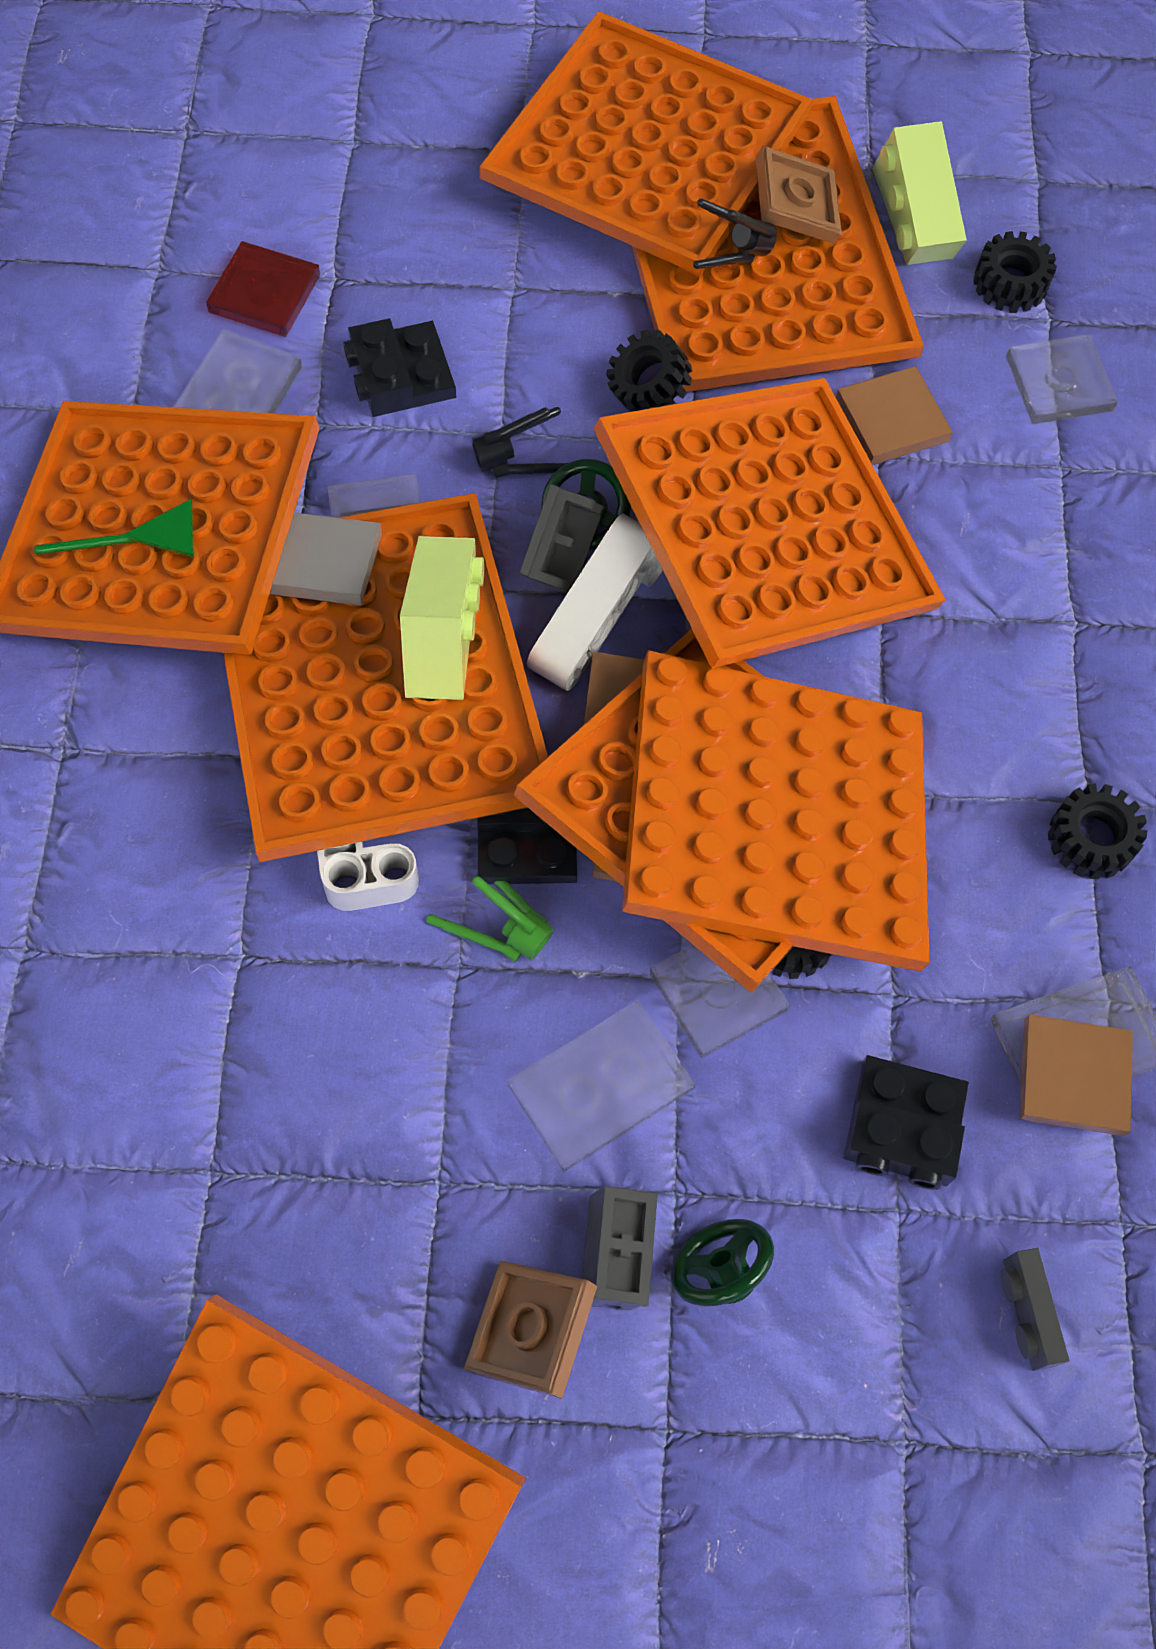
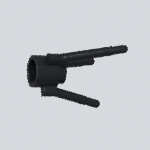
M705 199L697 201V205L700 208L736 224L732 231V242L738 249V253L696 260L693 263L695 269L712 268L735 263L751 264L755 256L763 257L773 250L776 243L777 229L771 223L751 218L733 209L728 210Z
M544 407L497 430L472 437L473 450L481 472L492 469L495 478L509 474L555 473L559 468L567 464H508L507 462L508 459L515 457L510 440L511 437L560 415L561 409L554 407L549 410Z

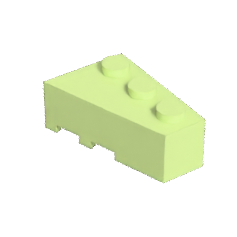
M942 121L895 127L885 145L882 146L872 170L896 234L897 246L902 251L906 265L954 259L967 239Z
M418 536L400 612L405 698L464 700L470 640H474L475 613L479 612L480 586H483L484 557H476L475 538Z

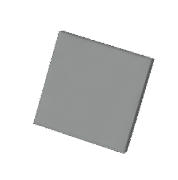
M294 513L270 594L362 606L382 536L381 524Z

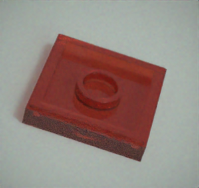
M241 241L206 301L208 312L287 337L320 277L319 265Z

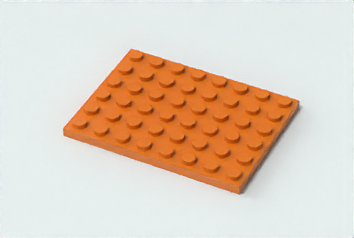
M836 96L814 98L812 100L809 115L784 151V153L834 169L842 231L841 236L834 244L772 224L777 229L775 246L768 255L763 257L755 256L751 264L735 263L706 268L701 276L631 246L654 329L660 330L664 335L666 333L670 335L687 356L688 362L692 366V372L688 373L692 378L691 385L682 386L686 392L921 357L924 345ZM758 190L743 214L761 220ZM733 229L714 257L738 253V249L732 242Z
M476 493L340 517L381 524L382 536L362 606L269 594L251 655L223 653L255 851L259 863L527 808V806L514 797L516 787L548 758ZM418 536L475 538L476 557H484L483 586H480L479 612L475 613L474 640H470L464 700L405 698L400 612Z

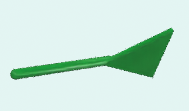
M190 499L126 534L36 545L33 551L35 554L40 555L137 542L194 557L192 500Z

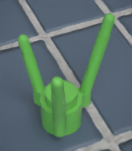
M479 876L473 878V885L510 917L501 932L508 938L507 942L433 914H429L426 917L427 923L501 952L513 962H516L521 955L532 961L549 941L555 930L547 923L548 920L537 913L508 882L497 881L494 884L510 901Z

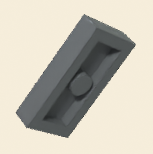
M1039 1248L1017 1251L1003 1260L1005 1268L1001 1270V1284L1007 1300L1014 1302L1020 1324L1016 1325L1015 1332L1019 1350L1025 1359L1029 1358L1032 1371L1052 1368L1067 1363L1070 1360Z

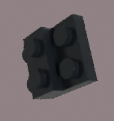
M390 318L348 327L350 340L343 341L346 360L349 368L357 366L359 374L353 375L359 401H368L372 417L456 398V386L433 320L396 329L393 328Z
M528 807L477 818L478 876L488 884H494L497 881H506L509 884L577 883V848Z
M866 1055L862 1064L843 1159L856 1162V1168L868 1174L885 1176L890 1171L909 1176L908 1182L920 1188L938 1190L941 1188V1185L947 1187L957 1176L965 1126L961 1124L969 1082Z

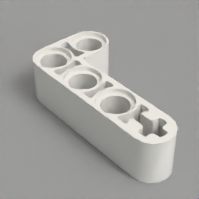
M624 513L616 518L529 654L527 668L565 691L571 690L580 680L591 663L593 652H598L641 583L650 587L663 571L638 521Z
M362 841L317 851L320 876L328 902L339 910L352 911L400 903L411 898L419 886L415 856L408 847L402 844L390 843L364 848ZM392 868H402L407 871L402 878L397 880H390L384 877V874ZM353 876L357 878V881L350 887L339 888L334 886L335 882L341 877Z

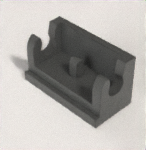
M550 485L519 573L527 578L569 592L584 568L605 507L595 503L596 501Z
M604 1186L590 1195L582 1279L598 1286L591 1307L616 1305L618 1306L617 1310H632L640 1306H649L658 1194Z

